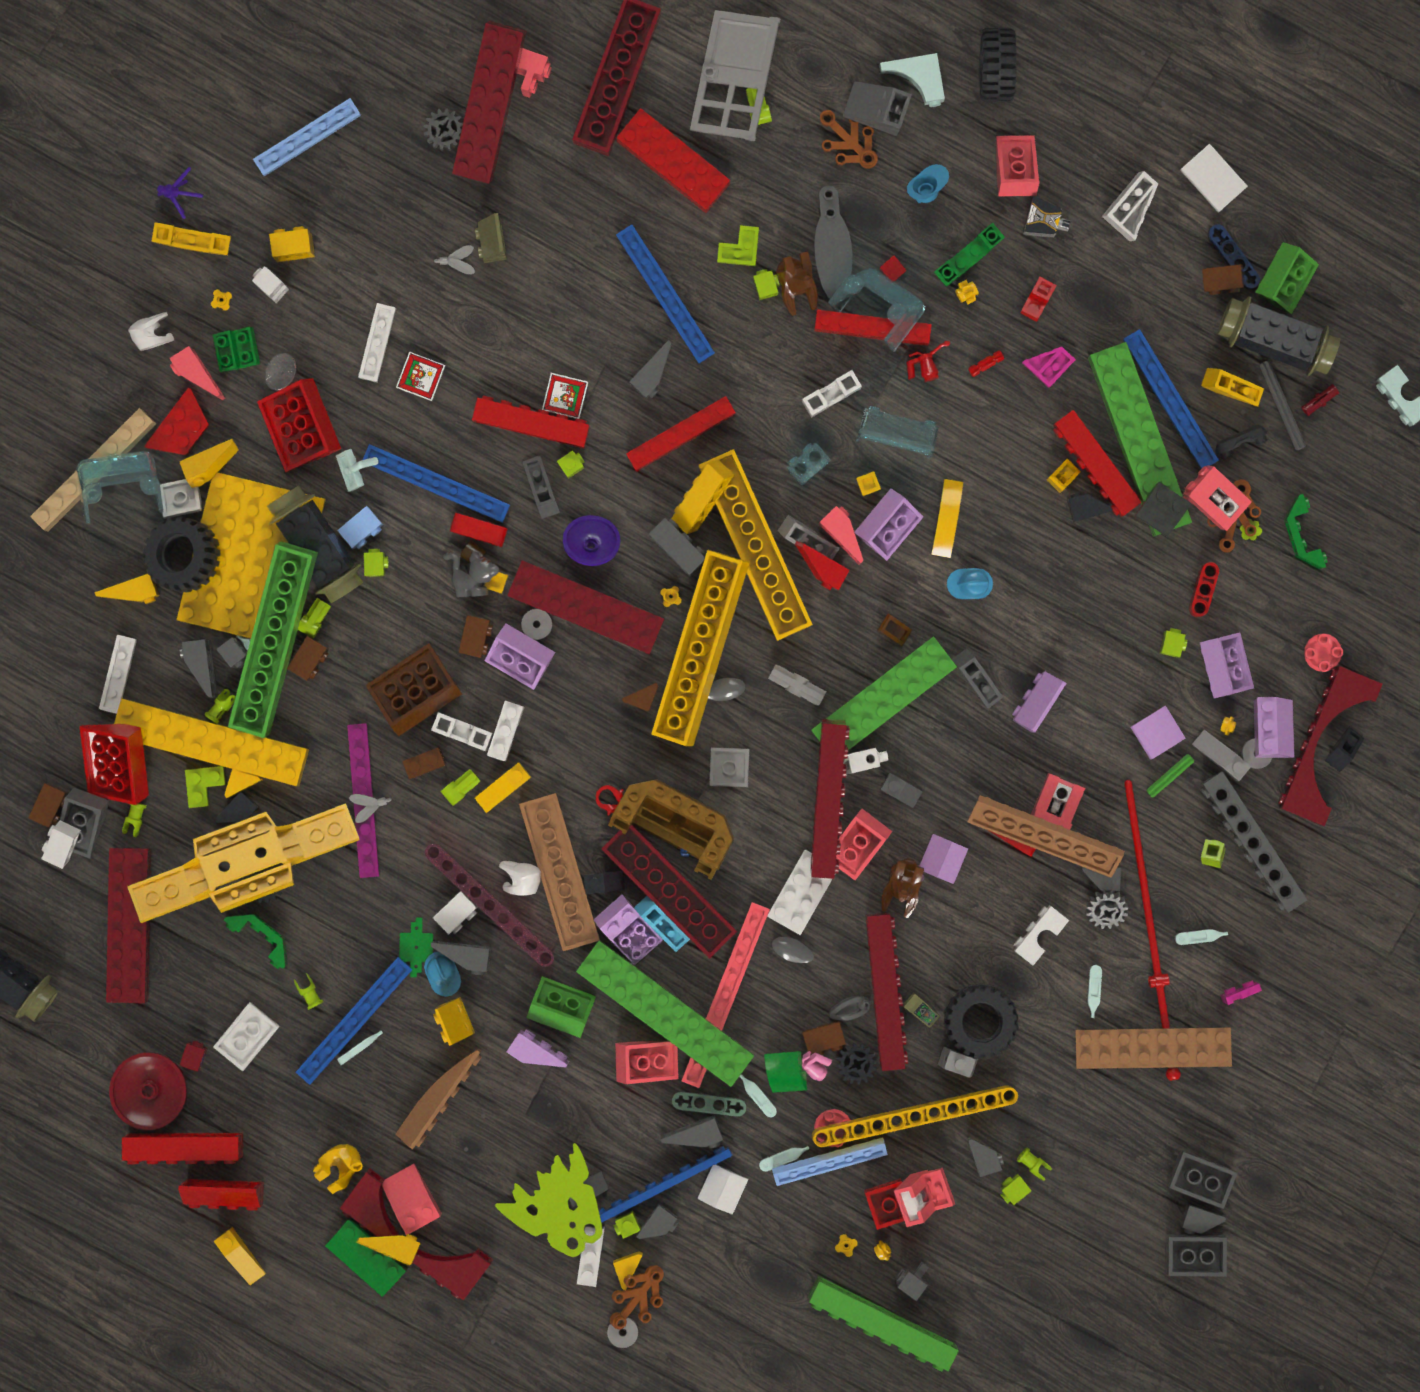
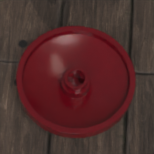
M154 1052L139 1053L123 1061L115 1070L109 1086L110 1102L118 1117L131 1127L141 1130L158 1129L172 1122L182 1111L187 1098L186 1079L180 1067L167 1056Z

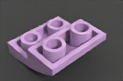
M1166 706L1131 726L1132 731L1150 760L1185 739Z

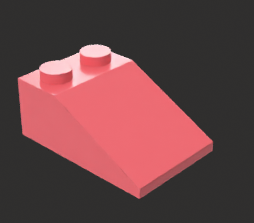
M996 136L998 196H1037L1039 174L1035 136Z
M190 346L170 358L172 362L170 367L175 374L183 376L221 400L226 399L195 350Z
M836 506L820 521L819 525L860 565L864 560L851 521L848 518L850 514L842 506L840 508Z
M861 809L838 839L841 843L840 855H836V859H839V869L856 880L893 831L864 809Z
M670 1041L615 1043L616 1082L635 1084L678 1079V1047Z
M415 1164L406 1167L383 1181L382 1187L405 1234L414 1232L442 1215Z

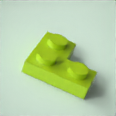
M740 225L738 244L719 243L717 263L755 266L759 227Z
M224 766L185 770L189 808L209 806L207 787L226 785Z

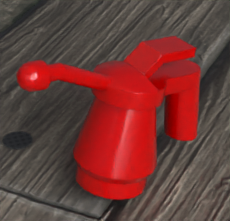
M944 341V343L937 346L930 353L922 354L916 352L910 354V358L917 355L921 356L907 361L908 380L915 378L914 364L919 362L921 376L925 382L938 379L939 371L932 360V355L941 347L949 346L950 341Z

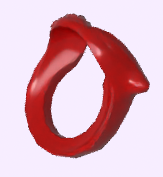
M605 785L596 792V803L600 808L606 810L609 816L615 811L618 804H602L599 800L600 793L606 789L611 790L619 804L623 797V789L618 790L613 786Z

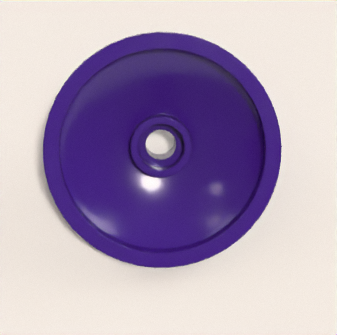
M594 515L582 516L573 520L566 527L563 534V547L568 556L574 561L583 565L597 566L607 563L618 553L620 534L615 525L603 517Z

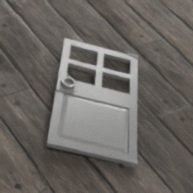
M715 10L690 131L755 141L780 18H767ZM707 82L729 85L726 103L704 100ZM736 86L758 89L754 107L732 104ZM702 106L724 109L721 127L699 123ZM731 110L753 113L749 131L727 128Z

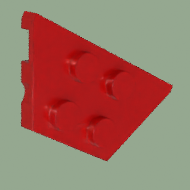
M189 387L144 447L187 456L209 426L193 391Z

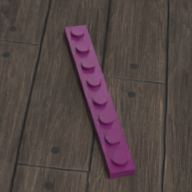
M367 723L347 725L353 795L361 794L373 797ZM354 803L355 819L357 814L366 806ZM373 813L364 822L356 823L355 821L356 831L360 839L357 841L360 878L380 876L375 813Z

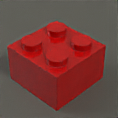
M901 1178L864 1190L877 1230L904 1221L894 1190L902 1183Z

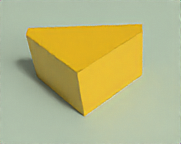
M1066 459L1047 478V481L1061 493L1081 471Z
M232 769L224 795L226 798H230L262 781V778Z
M640 1251L613 1261L623 1290L627 1289V1286L624 1284L625 1276H633L643 1254Z

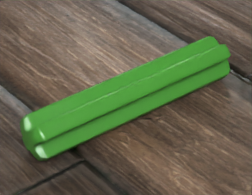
M1189 754L1185 755L1146 790L1151 797H1155L1193 764L1194 759Z

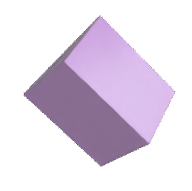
M932 834L920 867L924 868V872L954 884L968 848Z

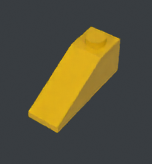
M1207 368L1201 385L1213 392L1254 406L1259 405L1264 388L1226 371Z
M233 439L179 461L191 488L200 487L210 481L237 453L239 449Z
M148 574L95 592L97 597L145 602V604L156 601L155 597L160 596L156 583L152 580V576Z
M519 762L476 796L475 799L487 813L532 777Z
M233 1227L214 1240V1243L225 1258L249 1285L266 1274Z
M406 1234V1237L402 1235L358 1238L356 1241L358 1244L406 1265L412 1264L420 1245L419 1242H416L417 1238Z

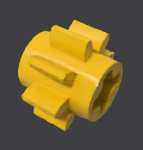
M967 280L958 283L959 288L955 292L960 302L966 301L967 304L976 301L975 296L979 292L973 281L968 283Z

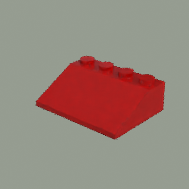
M313 378L299 380L257 401L285 472L309 464L342 449Z
M128 724L81 725L79 728L88 793L132 805H137L149 796L141 727Z
M186 1179L178 1186V1190L183 1204H188L189 1208H200V1205H208L209 1209H219V1206H227V1209L237 1210L239 1207H246V1210H258V1207L263 1205L264 1182Z

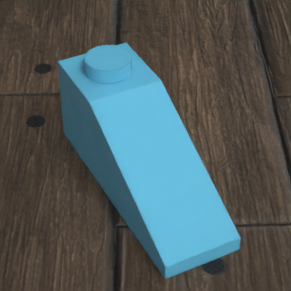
M648 896L634 907L641 918L675 952L690 940Z

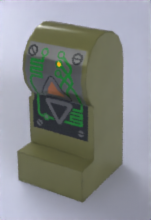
M914 992L903 1004L904 1008L929 1028L940 1017Z

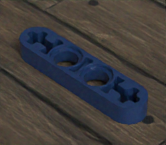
M1222 225L1212 226L1208 231L1209 240L1228 266L1234 265L1235 261L1239 259L1244 262L1243 272L1249 269L1250 271L1247 272L1250 278L1255 277L1254 285L1252 283L1247 284L1248 277L1244 274V287L1246 289L1255 288L1260 282L1258 273ZM1214 229L1222 232L1220 234L1222 240L1225 237L1227 238L1220 246L1218 244L1221 241L1219 237H1213ZM1224 245H1232L1233 253L1225 254L1223 251Z

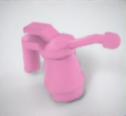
M810 1051L805 1053L801 1059L802 1071H806L812 1079L822 1081L827 1074V1068L824 1065L829 1066L832 1063L831 1059L818 1053L811 1055Z

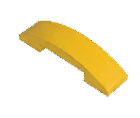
M155 223L151 241L192 251L228 256L231 236L216 233L210 234Z
M944 479L931 555L951 558L963 482Z

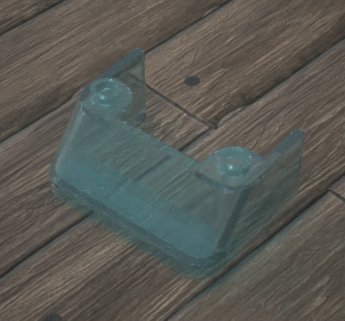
M868 268L848 276L828 301L834 312H841L851 297L859 293L863 287H866L892 304L887 316L895 326L885 337L884 341L895 352L924 313V303L921 299L876 269Z
M869 406L868 409L864 408L856 441L860 442V439H865L927 455L926 459H931L939 427L936 426V422L931 420L921 422L880 412V408Z
M141 451L85 459L78 463L76 470L83 518L86 524L90 523L88 504L98 502L102 497L101 487L139 481L141 490L147 495H154L158 511L160 513L164 512L156 465L153 456L149 452Z

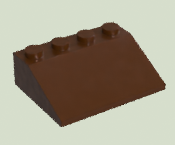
M430 643L365 685L390 727L398 736L462 695L459 687Z

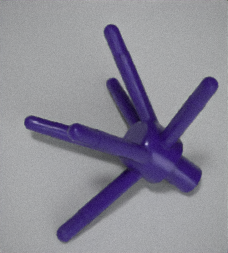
M190 167L180 175L173 185H159L157 189L158 196L164 195V197L171 199L183 219L186 216L176 200L178 195L203 198V194L179 191L178 187L188 182L183 180V178L191 170Z

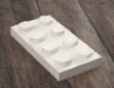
M804 850L767 915V917L799 935L803 932L832 879L811 877L812 853Z

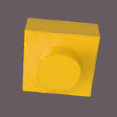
M875 472L856 478L862 496L881 490Z
M498 572L484 586L489 590L502 594L508 575Z

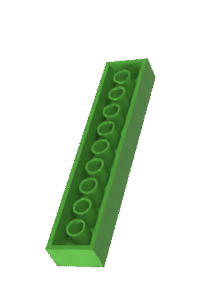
M1127 342L1091 354L1088 360L1138 497L1142 502L1141 505L1158 482L1183 497ZM1188 509L1174 529L1192 523ZM1149 526L1153 537L1161 534Z
M283 541L275 545L229 720V728L261 738H265L270 734L318 552Z
M598 941L576 971L730 1087L734 1085L755 1056L602 941Z

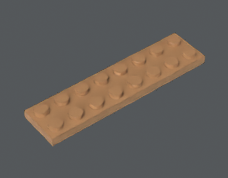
M554 793L519 804L536 863L541 871V880L562 950L566 951L599 941L600 938L557 794Z
M979 795L968 819V823L1112 878L1125 852L1115 846H1110L1097 839L1084 836L1081 833L1066 829L1063 826L1053 824Z
M1231 1027L1076 1030L1077 1069L1232 1067Z

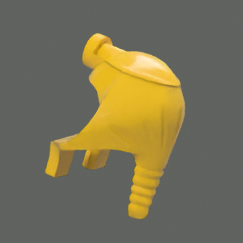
M340 1144L334 1146L319 1158V1164L313 1168V1172H315V1178L322 1181L331 1174L330 1167H338L339 1179L327 1187L334 1194L339 1190L345 1189L353 1174L360 1171L363 1165L360 1154L355 1147L349 1144Z

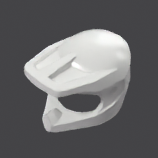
M167 312L140 319L130 326L128 332L140 351L174 341L171 333L166 334V336L154 334V330L160 327L158 322L168 316Z
M502 861L499 864V867L509 874L513 882L512 885L509 882H505L503 885L504 891L514 895H531L537 892L541 880V871L538 867L528 863Z

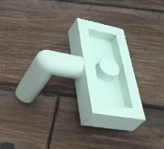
M352 449L345 450L336 455L348 492L364 485L362 475L359 472L360 469L378 464L376 457L356 462Z

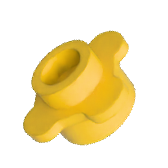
M218 289L215 290L211 306L213 308H222L224 311L228 310L232 294L230 292H221Z
M677 586L661 590L665 607L681 603Z
M1232 716L1230 718L1225 717L1221 726V731L1225 732L1227 736H1229L1230 732H1234L1236 726Z
M842 1234L839 1243L835 1246V1250L850 1257L853 1255L854 1247L857 1246V1241L847 1237L846 1234Z
M880 1240L879 1244L874 1247V1251L880 1260H889L891 1249L888 1244Z

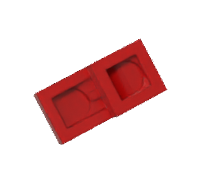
M1039 277L1020 313L1037 322L1057 285Z

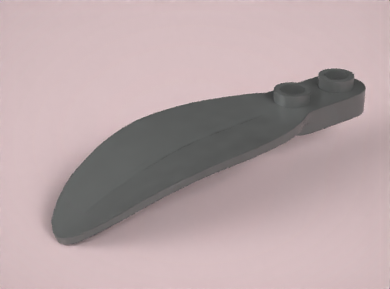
M824 186L819 192L820 219L815 231V261L824 292L830 300L839 301L844 297L850 283L853 263L852 244L848 228L840 215L838 192L833 186ZM830 192L832 197H826L825 193ZM832 211L834 215L828 216L827 212Z

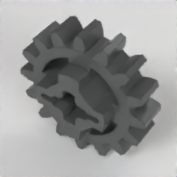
M448 108L445 109L444 113L438 109V114L436 115L431 112L432 119L426 118L429 124L423 126L424 129L428 130L424 133V136H430L427 142L429 144L434 142L433 148L436 149L440 146L441 151L444 150V147H447L450 151L451 145L458 147L457 141L460 140L461 128L463 127V123H459L462 119L461 116L455 117V111L449 114ZM440 118H445V120L437 121ZM453 122L457 125V132L452 129ZM447 126L448 132L444 131L442 134L440 128H445ZM432 127L437 131L435 138L432 135ZM448 138H451V139H452V140H450V141L443 142L444 139H448Z
M1103 889L1102 894L1095 892V898L1089 897L1090 902L1086 903V913L1089 921H1094L1095 927L1101 924V929H1104L1105 926L1111 929L1113 924L1118 927V922H1124V916H1128V904L1125 897L1120 896V892L1113 894L1111 889L1109 893H1106L1105 889Z

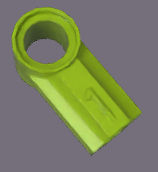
M747 88L746 94L749 105L754 107L758 89ZM765 97L758 125L772 122Z
M316 598L308 613L300 620L298 630L313 639L320 630L321 623L331 606Z
M469 769L455 782L452 781L441 793L454 806L480 780Z

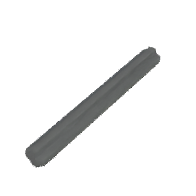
M1270 361L1262 362L1260 364L1261 371L1296 450L1305 448L1306 444Z

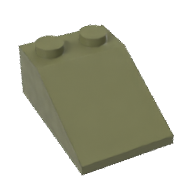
M494 213L479 221L478 228H475L476 239H480L481 247H478L479 258H483L484 263L507 260L502 222L499 214Z

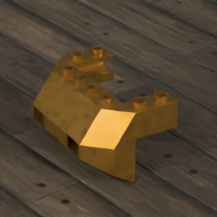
M658 779L629 785L608 824L610 827L614 826L622 830L623 834H626L630 825L633 824L678 849L688 851L686 853L699 859L694 871L697 873L699 871L709 876L708 879L712 880L716 870H719L734 840L724 814Z

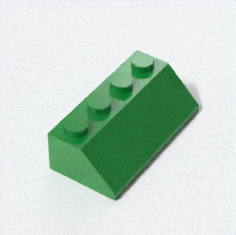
M349 1218L325 1246L383 1297L407 1271L408 1267L400 1261L356 1243L358 1238L373 1236L361 1228L353 1218Z

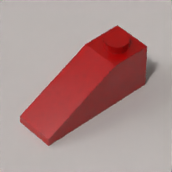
M796 541L797 549L815 578L822 582L821 586L830 591L832 588L839 590L849 569L806 544Z

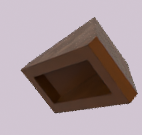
M888 613L877 631L903 646L912 629Z
M652 684L622 698V701L649 712L658 689V684Z

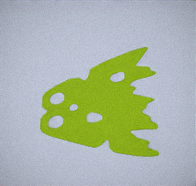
M574 1143V1153L569 1154L570 1171L566 1169L557 1155L554 1158V1164L551 1166V1174H542L540 1171H537L540 1190H534L535 1196H530L515 1183V1189L512 1193L516 1203L495 1204L496 1208L504 1216L531 1235L538 1236L547 1233V1240L550 1245L571 1257H576L585 1250V1242L593 1244L600 1239L603 1231L593 1187L583 1183L589 1174L587 1165L579 1147ZM570 1197L576 1201L578 1206L574 1211L570 1210L568 1206ZM531 1204L538 1209L535 1216L531 1215L526 1209ZM570 1222H574L576 1227L571 1228L569 1226ZM586 1224H593L596 1231L594 1235L589 1236L585 1233L584 1227ZM571 1237L578 1241V1247L573 1250L567 1246V1240Z

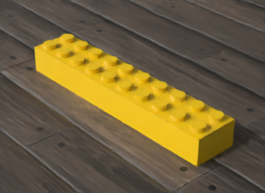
M734 449L699 464V469L702 473V467L707 462L720 460L734 474L715 504L740 560L749 562L746 572L776 640L779 641L812 626V622Z
M707 550L651 733L652 735L684 746L694 745L749 562Z
M127 699L120 700L114 724H128L141 727L143 745L294 786L300 785L309 752L307 748L267 737L261 738L233 728Z

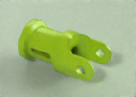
M224 689L214 700L215 704L204 715L218 724L225 711L232 707L236 696L230 695V691Z
M142 803L137 805L130 804L129 814L125 818L122 829L123 834H126L129 825L133 824V836L136 838L139 835L142 825L141 817L143 810L147 806Z
M306 973L310 981L309 987L300 989L295 979L294 983L299 994L305 998L308 1004L307 1008L310 1010L324 1001L317 995L316 987L310 976Z
M1028 1147L1017 1158V1162H1022L1029 1168L1032 1174L1043 1181L1045 1178L1039 1173L1040 1166L1043 1165L1048 1170H1052L1043 1159L1034 1156Z

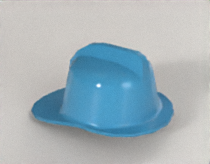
M937 164L925 168L908 183L907 193L910 197L916 199L918 203L934 201L939 191L948 182V170L946 167Z
M979 568L955 570L947 580L948 591L958 599L984 598L989 595L993 587V580L990 574L984 569Z
M434 952L429 955L425 961L424 969L432 989L440 996H452L458 991L461 984L460 974L454 961L440 952Z

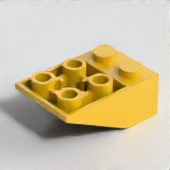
M461 997L439 1005L435 1009L433 1016L437 1025L441 1024L443 1029L441 1036L444 1043L448 1042L450 1046L475 1033Z

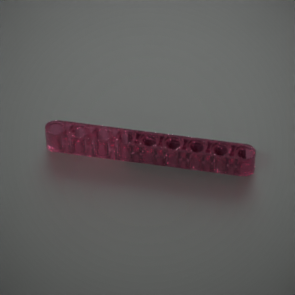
M434 843L427 846L425 849L427 859L539 965L548 967L554 962L555 955L553 951L441 845ZM431 847L439 849L438 857L430 856L429 850ZM445 860L452 861V870L447 871L444 869L443 863ZM464 873L467 876L465 884H460L457 881L458 874ZM477 886L481 889L479 897H474L471 894L472 887ZM489 899L495 902L493 910H488L485 907V902ZM501 913L508 914L509 921L507 923L499 921ZM515 926H520L523 929L522 936L517 937L513 934ZM530 939L537 942V948L534 950H530L527 947V941ZM546 952L551 955L549 963L542 962L540 958L542 953Z

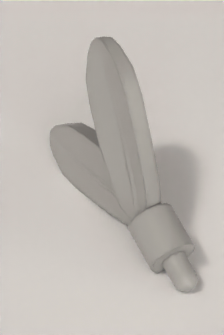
M471 245L464 246L450 254L448 258L440 257V259H435L434 262L440 263V265H449L465 274H474V268L461 261V259L472 253L474 247Z
M354 794L349 797L353 803L366 806L357 814L356 823L364 822L379 806L387 805V802L391 801V798L375 799L361 794Z

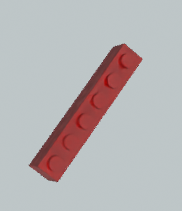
M817 309L814 331L928 346L932 324Z
M477 397L472 417L473 422L585 449L590 425L586 424V420L576 418L575 421L568 420L566 415L557 414L555 417L549 415L550 412L538 409V412L531 411L529 406L520 405L519 407H514L512 402L501 400V403L494 402L492 397Z
M725 396L631 450L626 455L637 472L733 417L736 412Z
M1074 410L1053 425L1055 427L1053 429L1054 433L1059 439L1063 438L1067 443L1065 447L1068 452L1075 454L1078 458L1076 460L1077 464L1082 470L1086 469L1089 473L1088 479L1093 485H1098L1101 489L1099 491L1100 495L1105 501L1109 500L1112 504L1110 507L1116 516L1120 515V517H1123L1142 503Z

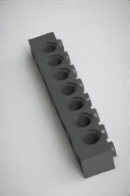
M1219 771L1201 783L1203 795L1207 799H1211L1213 810L1217 815L1221 814L1224 819L1222 821L1223 825L1235 835L1233 837L1234 842L1238 847L1242 846L1245 851L1243 853L1244 857L1249 863L1252 862L1256 867L1254 872L1259 879H1264L1266 882L1265 888L1270 895L1274 894L1277 901L1275 903L1280 911L1284 910L1289 913L1306 902L1305 895L1223 771ZM1220 789L1225 792L1223 800L1216 798V792ZM1230 805L1236 809L1233 816H1229L1226 811ZM1241 821L1246 824L1244 832H1239L1237 829V825ZM1252 837L1257 841V845L1254 848L1248 846V840ZM1264 853L1267 856V862L1260 864L1258 858ZM1272 870H1276L1278 877L1272 881L1269 878V873ZM1282 886L1288 887L1289 892L1286 896H1281L1280 894Z

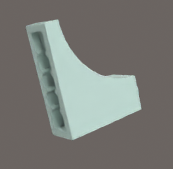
M937 53L880 63V74L899 75L913 83L922 95L924 105L936 107L940 106L941 102H944L945 97Z

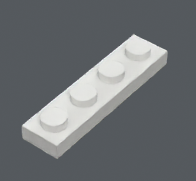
M379 303L376 305L358 376L361 379L378 383L396 311L395 307Z
M117 635L99 706L100 710L117 714L120 700L123 698L137 639Z

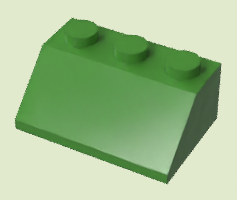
M1283 242L1255 293L1266 302L1292 315L1319 264L1300 247Z
M542 976L527 1018L581 1038L596 996Z

